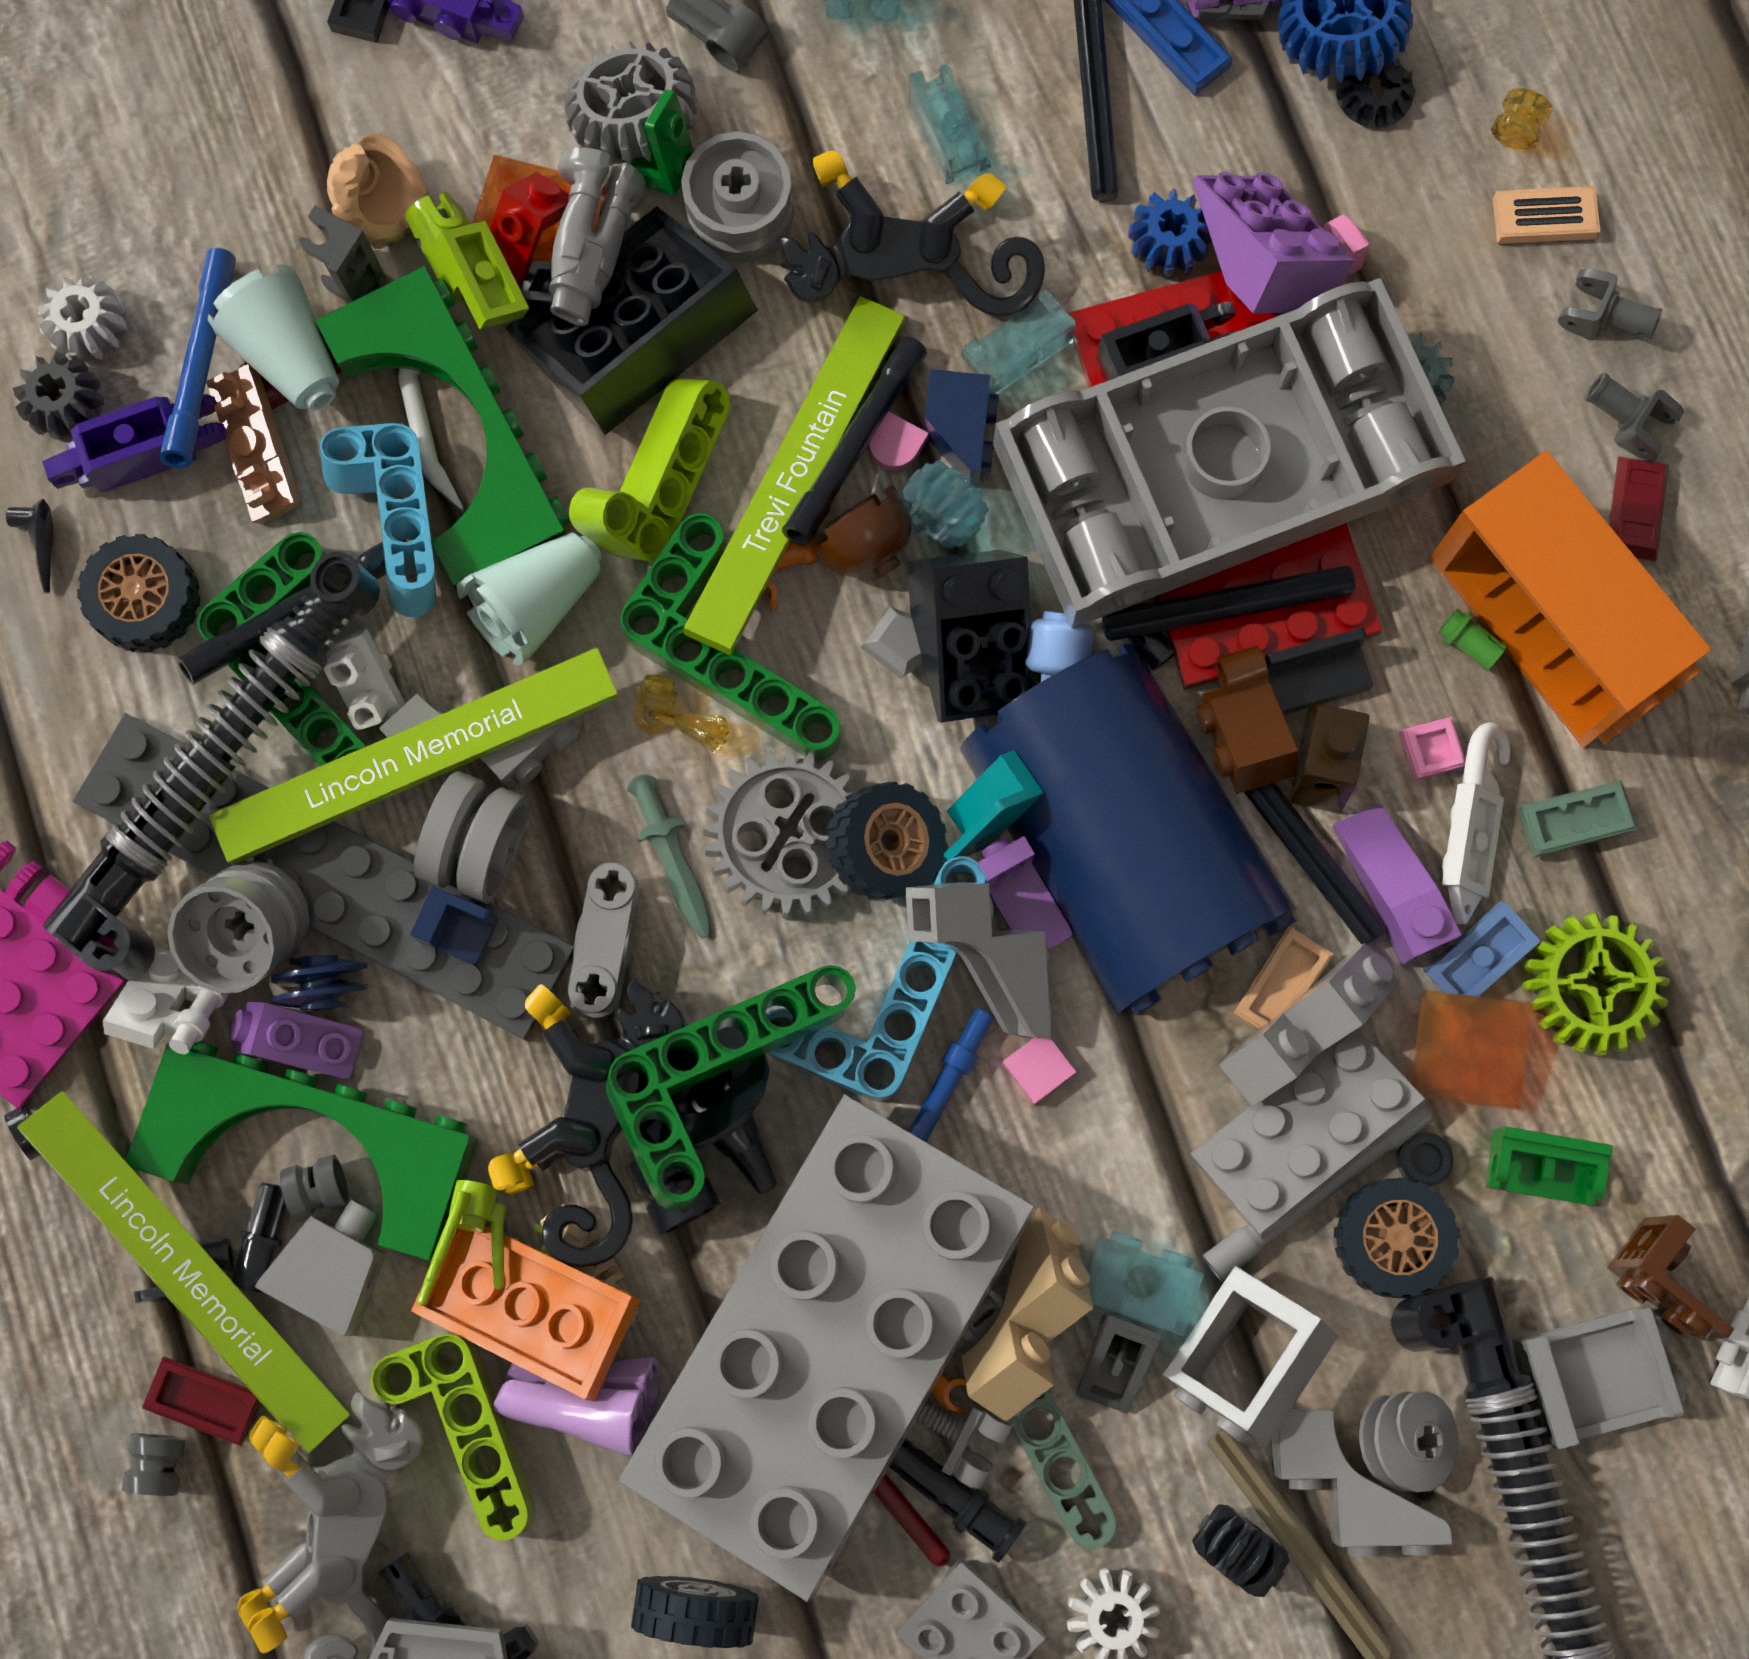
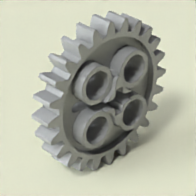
M788 749L784 762L777 763L775 756L769 750L766 751L764 766L759 767L749 757L745 761L747 775L743 776L733 769L728 772L727 778L732 789L721 785L716 786L714 795L723 805H707L706 815L718 822L704 825L703 835L717 839V841L707 845L704 853L707 857L721 858L713 866V876L726 873L731 876L725 885L724 891L726 893L732 892L739 887L745 890L741 902L742 906L745 907L757 897L761 899L760 908L762 915H766L772 903L780 906L782 918H787L792 904H798L800 911L805 917L810 914L811 900L815 899L820 906L827 909L831 904L830 890L841 897L847 894V885H844L839 880V874L835 868L832 869L829 861L831 856L829 849L827 850L826 839L829 836L817 834L812 830L809 821L817 815H824L833 819L835 815L833 811L837 805L843 803L846 800L845 797L850 794L844 791L850 778L848 774L842 775L836 780L830 777L834 762L828 761L819 770L814 768V753L809 752L801 764L795 762L793 750ZM772 789L785 790L790 794L792 804L786 808L772 807L767 802L765 794ZM807 795L812 796L814 801L799 821L795 837L791 836L787 840L771 870L768 872L763 871L761 865L774 849L780 830L787 828L804 797ZM746 831H755L764 838L766 846L757 852L747 851L740 846L738 836ZM789 858L802 859L807 863L810 874L802 879L791 878L785 873L782 863Z

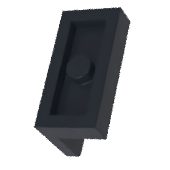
M1364 627L1274 652L1264 657L1269 674V683L1283 715L1310 708L1316 704H1324L1366 692L1374 686L1361 646L1368 638Z

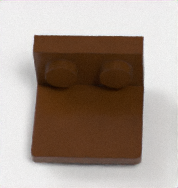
M1679 1215L1644 1218L1607 1267L1620 1278L1616 1285L1635 1301L1644 1304L1648 1300L1663 1312L1660 1318L1664 1325L1685 1339H1688L1690 1335L1706 1340V1338L1728 1339L1734 1328L1663 1273L1666 1269L1669 1271L1674 1270L1686 1258L1691 1249V1245L1687 1243V1240L1696 1228Z

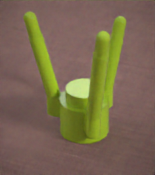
M457 1180L449 1217L417 1299V1303L420 1306H425L428 1303L457 1228L471 1232H483L485 1223H491L493 1286L498 1290L504 1287L503 1223L507 1206L496 1203L498 1190L493 1186L475 1181Z

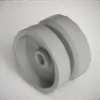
M741 131L717 134L696 148L686 161L681 179L690 232L729 262L744 263L757 261L776 251L780 247L777 238L790 234L794 218L789 165L779 149L760 135Z
M460 771L452 773L441 786L423 824L414 858V876L419 880L440 888H444L454 880H457L458 892L462 896L486 905L490 903L501 890L518 854L529 815L528 798L503 787L495 790L487 797V788L483 780Z

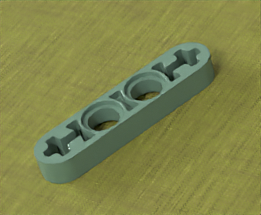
M1047 1390L1042 1394V1397L1035 1399L1014 1415L1016 1422L1013 1429L1068 1534L1076 1544L1084 1548L1096 1549L1103 1547L1112 1539L1116 1530V1519L1113 1510L1050 1391ZM1036 1407L1048 1410L1054 1420V1428L1051 1434L1040 1440L1029 1437L1023 1428V1418L1026 1413ZM1060 1457L1074 1459L1080 1469V1477L1077 1483L1067 1489L1054 1486L1049 1478V1468L1052 1462ZM1088 1485L1091 1486L1094 1492L1093 1496L1083 1497L1088 1508L1094 1514L1103 1512L1105 1520L1099 1524L1102 1533L1097 1537H1092L1088 1531L1078 1533L1076 1526L1082 1522V1516L1076 1505L1073 1503L1067 1510H1064L1061 1504V1500L1078 1496Z

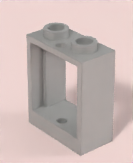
M1234 1266L1163 1375L1179 1387L1174 1397L1199 1415H1202L1206 1407L1221 1416L1215 1425L1242 1444L1245 1443L1248 1436H1251L1267 1447L1337 1340L1338 1335L1321 1318ZM1249 1305L1295 1334V1336L1246 1411L1243 1412L1199 1383L1198 1380Z

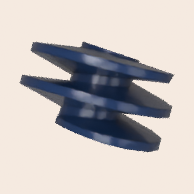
M311 955L289 959V964L299 966L300 968L272 975L271 983L300 988V990L273 996L271 1004L300 1008L301 1010L346 1008V1003L339 1001V996L367 990L368 984L338 979V975L367 969V963L341 959L337 955Z

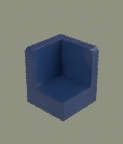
M432 886L410 935L422 944L472 965H477L481 960L499 918L486 908Z

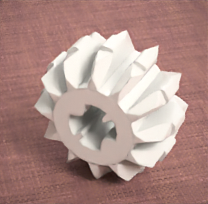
M83 273L75 285L71 278L63 276V289L59 292L46 288V295L51 300V303L37 306L39 315L44 319L39 325L41 334L51 341V347L64 355L69 353L72 358L76 357L84 361L90 351L96 359L103 360L102 348L108 344L110 347L119 348V341L114 334L128 331L127 322L122 317L126 312V307L122 300L114 295L115 291L103 280L96 283L91 276Z
M1107 1568L1099 1570V1579L1102 1587L1097 1590L1090 1580L1086 1577L1082 1578L1079 1584L1089 1596L1087 1601L1079 1597L1070 1596L1068 1605L1073 1610L1084 1613V1615L1073 1617L1066 1622L1070 1632L1087 1630L1076 1643L1077 1649L1083 1653L1098 1642L1094 1659H1108L1110 1649L1114 1650L1115 1659H1128L1125 1648L1132 1646L1140 1657L1147 1655L1146 1647L1138 1639L1140 1634L1150 1638H1157L1160 1631L1153 1624L1144 1622V1619L1155 1617L1161 1612L1157 1603L1140 1604L1151 1591L1146 1582L1140 1583L1129 1592L1132 1584V1573L1128 1570H1122L1117 1585L1113 1586L1112 1576ZM1115 1603L1123 1605L1120 1607V1611L1127 1617L1125 1623H1115L1111 1631L1105 1630L1107 1624L1100 1617L1102 1610L1112 1611Z

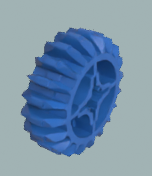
M1283 0L1280 13L1278 14L1279 41L1282 44V50L1286 51L1289 57L1290 64H1299L1303 75L1316 70L1320 82L1329 75L1336 76L1340 84L1345 76L1352 75L1361 82L1365 72L1370 71L1380 75L1384 64L1395 65L1399 52L1405 51L1406 45L1409 42L1410 30L1413 28L1411 0Z

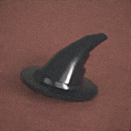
M725 1027L717 1032L718 1040L726 1048L738 1049L745 1045L744 1036L736 1028ZM681 1049L667 1056L669 1064L678 1071H688L696 1066L695 1057L686 1049ZM766 1054L670 1096L694 1149L713 1144L725 1157H729L759 1195L769 1192L777 1185L759 1138V1131L753 1115V1111L764 1096L770 1072ZM651 1119L641 1124L655 1143H663L669 1138L668 1128L661 1121Z

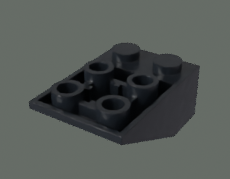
M999 549L907 561L910 614L938 722L944 723L999 714L998 710L1033 687L1032 671L1026 665L1031 630L1028 557Z

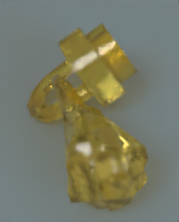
M645 675L644 682L638 683L635 693L637 706L634 715L636 724L642 731L650 734L658 733L668 724L676 727L713 753L729 741L731 732L728 727V721H726L724 716L706 714L680 715L671 712L670 709L675 707L678 695L674 690L675 682L660 675ZM647 706L657 708L649 711V716L656 719L654 724L646 722Z

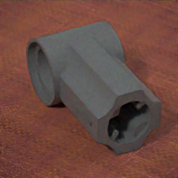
M670 0L666 6L669 18L703 41L710 55L723 67L734 72L740 69L769 33L763 20L744 4L737 3L731 6L724 0Z

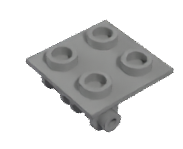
M958 1560L950 1568L942 1583L895 1633L922 1659H1027L1046 1638V1635L1036 1627L1037 1623L1033 1619L1029 1621L1011 1604L1012 1600L1009 1597L1004 1598L998 1593L1000 1589L996 1585L992 1587L974 1571L975 1566L973 1564H967L963 1560Z

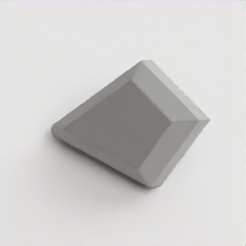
M890 607L860 648L901 679L921 666L923 661L911 614Z

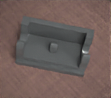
M314 205L308 218L322 231L327 241L323 244H314L305 237H301L299 241L304 251L323 262L331 277L327 275L320 276L323 285L329 292L346 300L347 304L371 293L383 270L364 231Z

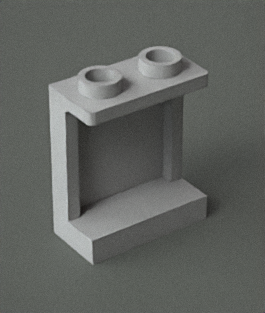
M1633 1307L1512 1340L1520 1368L1530 1375L1534 1384L1533 1388L1536 1389L1534 1393L1537 1394V1397L1531 1401L1533 1410L1540 1409L1542 1411L1540 1415L1535 1417L1538 1427L1547 1428L1546 1432L1541 1433L1543 1444H1550L1553 1449L1559 1450L1578 1445L1581 1439L1663 1417L1675 1418L1684 1415L1681 1401H1684L1686 1398L1685 1388L1679 1373L1674 1368L1670 1369L1664 1348L1668 1347L1669 1340L1665 1325L1658 1315H1653L1650 1307Z

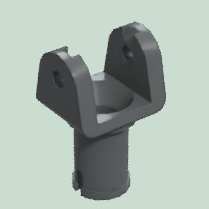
M1582 269L1579 271L1575 285L1584 293L1602 300L1597 312L1575 307L1563 308L1558 318V323L1561 327L1588 340L1597 339L1601 329L1606 330L1608 326L1645 337L1647 340L1652 339L1663 309L1620 297V291L1616 290L1618 278L1613 273L1595 269Z
M1606 372L1600 374L1594 380L1584 396L1587 402H1591L1619 422V430L1614 438L1615 443L1638 458L1648 461L1656 460L1662 451L1661 444L1642 428L1648 416L1650 415L1667 424H1674L1676 420L1679 422L1684 414L1682 406L1664 390H1657L1648 396L1641 395L1637 397L1610 378Z

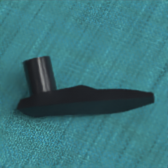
M43 498L34 504L33 507H9L6 511V522L9 527L28 528L30 540L35 551L40 583L43 592L49 594L54 531L51 510Z

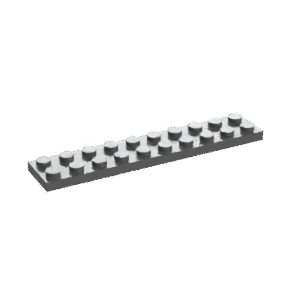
M124 713L72 802L113 824L122 825L124 821L121 818V812H132L134 810L132 798H143L145 796L143 784L153 785L156 782L153 772H164L167 768L164 764V758H175L178 754L175 750V744L185 745V743ZM235 769L232 773L236 776V780L227 778L221 785L226 793L216 791L211 798L215 806L211 807L206 804L200 813L204 816V820L196 817L189 827L193 829L194 833L190 834L185 831L179 838L183 843V847H178L175 844L168 852L212 876L232 865L226 861L208 815L269 789V787ZM331 822L243 860L262 861L276 866L296 881L307 900L310 928L527 1041L537 1023V1020L526 1010L525 1001L527 997L540 984L553 993L574 955V946L492 903L486 905L462 896L458 892L457 885L453 883L440 888L419 880L414 876L413 862L336 822ZM432 886L486 908L499 918L481 960L477 965H472L422 944L410 935Z

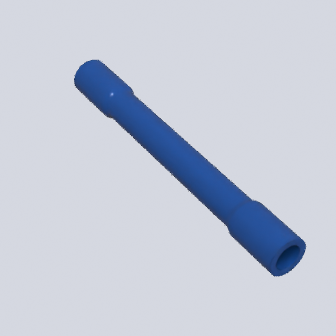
M211 248L206 252L198 286L199 298L174 407L167 421L160 451V460L173 468L182 469L189 467L193 457L199 430L198 418L217 334H215L208 322V314L215 318L218 310L213 303L231 285L236 264L235 256L223 248Z

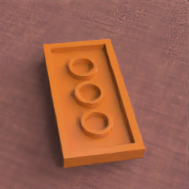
M485 1224L483 1232H471L457 1228L428 1303L425 1306H420L417 1303V1296L411 1312L585 1400L595 1402L640 1302V1298L572 1265L565 1264L553 1256L505 1233L504 1287L498 1290L493 1286L491 1226Z

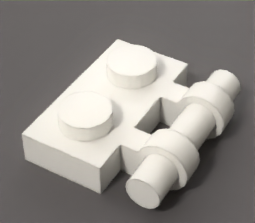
M154 946L155 956L150 969L141 977L128 980L104 1018V1034L152 1049L156 1048L162 1036L166 1034L173 1036L169 1042V1046L173 1051L179 1054H187L194 1042H200L204 1038L210 1027L208 1020L215 1008H219L224 1004L230 993H217L198 986L181 971L169 950ZM184 1000L193 1002L190 1009H184L182 1012L178 1011Z

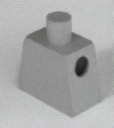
M350 1199L336 1225L323 1218L311 1216L261 1276L255 1288L343 1337L355 1336L360 1328L385 1258V1252L364 1241L379 1213L354 1199Z

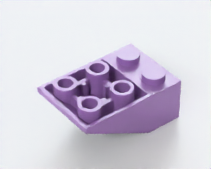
M1222 172L1218 175L1195 176L1193 184L1225 283L1253 314L1288 313L1299 309L1302 305L1320 294L1342 286L1354 260L1339 245L1338 238L1324 230L1311 217V211L1305 205L1296 202L1283 188L1284 184L1280 179L1268 173H1258L1256 176H1236L1231 173Z

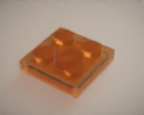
M1423 989L1411 1081L1412 1086L1424 1098L1520 1109L1533 1003Z

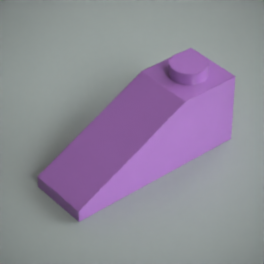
M1381 803L1332 826L1375 913L1386 927L1385 934L1401 966L1444 947L1462 936L1439 888Z

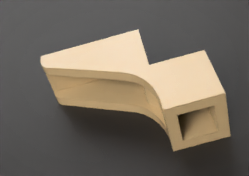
M1041 1207L1034 1213L1019 1242L1004 1304L996 1321L985 1336L961 1356L968 1397L1004 1421H1008L1054 1386L1049 1363L1051 1353L1047 1344L1094 1308L1088 1286L1090 1276L1083 1265L1079 1245L1081 1244L1079 1234L1067 1220L1062 1218L1057 1220Z

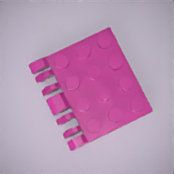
M4 841L0 844V872L9 864L17 850L9 841ZM30 861V863L24 865L17 872L5 891L0 888V1095L16 1108L21 1105L24 1106L128 981L89 967L43 927V923L70 890L54 876L50 875L44 879L29 896L25 905L18 902L36 881L40 873H42V867L34 861ZM103 935L98 941L106 946L116 948L114 944L115 939Z

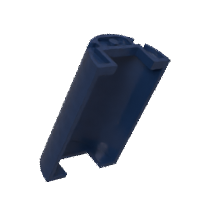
M1123 644L1117 648L1120 656L1113 658L1108 649L1103 650L1061 670L1021 694L997 711L999 715L997 716L995 727L990 731L986 724L977 727L963 742L960 751L978 779L1000 755L1015 750L1044 793L1007 830L1014 841L1024 836L1035 853L1032 862L1034 868L1071 928L1072 939L1117 1014L1131 1008L1134 1015H1137L1161 1001L1162 999L1157 991L1163 989L1169 981L1177 976L1182 975L1185 982H1189L1211 969L1213 964L1209 958L1227 948L1233 956L1259 940L1257 933L1265 929L1269 937L1295 923L1297 920L1292 913L1297 908L1135 645Z

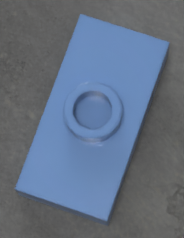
M1501 900L1423 969V972L1454 1006L1462 1012L1540 943L1541 940L1512 908Z

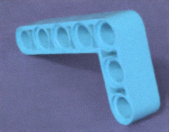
M958 856L944 863L934 885L947 884L946 881L949 876L956 872L968 873L972 876L975 883H985V877L980 872L977 861L970 857ZM909 941L867 1042L826 1026L795 1040L793 1044L786 1048H777L766 1054L777 1061L869 1100L877 1102L890 1100L897 1095L903 1085L958 953L943 943ZM919 966L930 969L936 979L933 987L924 992L911 989L905 980L907 973L911 969ZM778 1008L767 1013V1017L772 1024L782 1021L793 1024V1017L788 1009ZM897 1014L910 1017L915 1024L913 1035L907 1040L902 1041L889 1037L885 1031V1024L890 1017ZM827 1042H836L843 1046L846 1051L845 1060L834 1069L823 1068L816 1061L817 1050ZM873 1063H886L893 1069L895 1074L894 1081L886 1089L876 1090L865 1082V1071Z

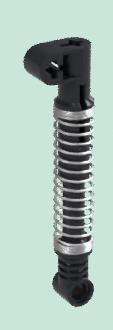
M332 552L324 555L316 562L311 572V586L308 589L313 595L310 598L305 595L302 596L300 600L305 605L301 609L296 605L294 606L292 611L297 614L294 619L287 615L283 621H275L270 626L271 628H267L268 632H264V636L260 637V643L269 651L267 655L264 656L257 651L249 650L250 657L258 666L254 669L246 664H239V670L248 678L245 682L234 677H228V683L236 691V694L232 695L223 690L217 691L218 697L226 705L223 709L211 703L207 704V710L215 718L214 722L203 717H196V723L205 733L201 735L191 730L185 732L188 739L185 745L175 744V750L178 753L176 757L164 758V764L167 768L164 772H153L156 780L153 785L143 784L145 796L143 798H132L134 810L132 812L122 811L121 818L124 821L122 825L112 824V828H108V832H105L104 837L100 840V853L43 923V927L89 967L122 980L139 978L150 969L155 956L153 940L143 929L123 914L122 910L145 882L155 881L161 874V871L165 870L164 866H168L167 860H172V856L168 854L175 844L178 847H183V843L179 838L185 831L190 834L194 833L193 829L189 826L196 817L204 820V816L200 812L206 804L211 807L215 806L211 798L216 791L226 793L225 789L221 786L227 778L236 780V776L232 773L236 766L230 761L233 760L241 766H247L246 762L236 754L239 749L244 747L252 753H257V749L247 741L250 735L253 733L263 740L268 739V736L258 727L262 720L272 726H278V722L269 714V711L275 707L283 713H289V709L279 699L283 694L294 700L299 699V695L290 687L292 682L295 680L303 686H310V682L301 673L316 679V675L319 674V671L327 663L326 652L330 647L325 644L326 641L330 639L335 642L338 637L333 634L334 631L338 629L343 632L346 628L341 622L344 619L351 622L353 618L364 616L375 607L380 594L378 580L351 555L344 552ZM352 578L349 587L339 593L342 583ZM103 935L115 939L114 944L119 950L101 944L98 941Z
M1493 1276L1451 1285L1423 1293L1419 1296L1409 1297L1399 1302L1393 1310L1391 1326L1397 1342L1402 1347L1412 1352L1447 1349L1456 1346L1458 1348L1468 1382L1464 1395L1465 1402L1468 1403L1467 1408L1470 1409L1468 1413L1472 1415L1470 1420L1481 1425V1430L1477 1432L1476 1438L1485 1441L1487 1445L1481 1451V1456L1491 1459L1492 1462L1487 1467L1486 1473L1496 1476L1497 1479L1492 1485L1491 1490L1502 1496L1496 1508L1507 1513V1517L1502 1521V1526L1512 1530L1513 1533L1508 1537L1507 1544L1522 1548L1513 1555L1512 1561L1516 1564L1527 1566L1519 1572L1518 1580L1531 1584L1524 1590L1523 1597L1536 1602L1528 1610V1615L1541 1620L1535 1625L1533 1633L1546 1638L1539 1645V1651L1544 1653L1542 1659H1616L1614 1648H1612V1641L1605 1639L1594 1640L1592 1635L1594 1632L1605 1629L1606 1623H1589L1587 1618L1588 1614L1599 1611L1601 1605H1583L1581 1597L1594 1593L1596 1588L1593 1586L1578 1587L1576 1578L1588 1575L1590 1569L1579 1568L1573 1570L1570 1560L1583 1557L1585 1552L1582 1550L1567 1552L1565 1542L1577 1539L1579 1534L1576 1532L1562 1534L1560 1524L1572 1521L1574 1516L1564 1514L1562 1504L1567 1503L1568 1498L1559 1497L1557 1486L1562 1485L1563 1481L1561 1479L1554 1480L1551 1470L1556 1468L1558 1463L1555 1461L1549 1462L1546 1451L1551 1450L1552 1445H1544L1541 1433L1546 1432L1547 1428L1538 1427L1535 1417L1540 1415L1542 1411L1540 1409L1533 1410L1531 1401L1537 1397V1394L1534 1393L1536 1389L1533 1388L1534 1384L1530 1375L1520 1368ZM1444 1313L1448 1314L1449 1324L1428 1325V1319ZM1522 1535L1524 1542H1513L1515 1538ZM1528 1554L1529 1560L1518 1559L1521 1555ZM1529 1571H1533L1534 1578L1523 1577ZM1538 1588L1540 1596L1528 1595L1532 1590ZM1543 1606L1545 1614L1534 1613L1537 1608ZM1548 1623L1551 1633L1540 1632L1539 1629ZM1553 1641L1556 1649L1545 1650L1544 1647Z

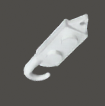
M1493 722L1480 725L1471 736L1468 744L1463 782L1457 785L1455 803L1451 809V829L1447 853L1442 864V885L1448 887L1452 916L1456 924H1467L1481 898H1489L1504 803V798L1500 796V789L1496 779L1486 770L1491 740L1494 739L1498 746L1499 762L1502 765L1509 763L1511 753L1510 741L1506 731L1501 725Z

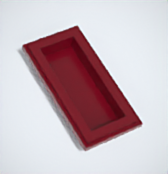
M1619 456L1617 458L1609 526L1636 558L1656 561L1669 464Z
M163 1356L142 1409L243 1446L260 1401L246 1387Z

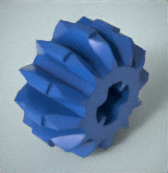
M1175 188L1169 192L1166 201L1154 192L1149 196L1148 206L1139 204L1135 209L1133 215L1135 222L1129 226L1128 238L1135 242L1132 247L1133 257H1147L1145 263L1147 273L1155 269L1157 265L1164 266L1163 272L1166 278L1172 276L1175 266L1187 275L1192 271L1194 261L1202 262L1206 259L1209 251L1207 244L1211 243L1212 239L1202 209L1194 210L1197 202L1195 194L1183 202L1178 200V193Z

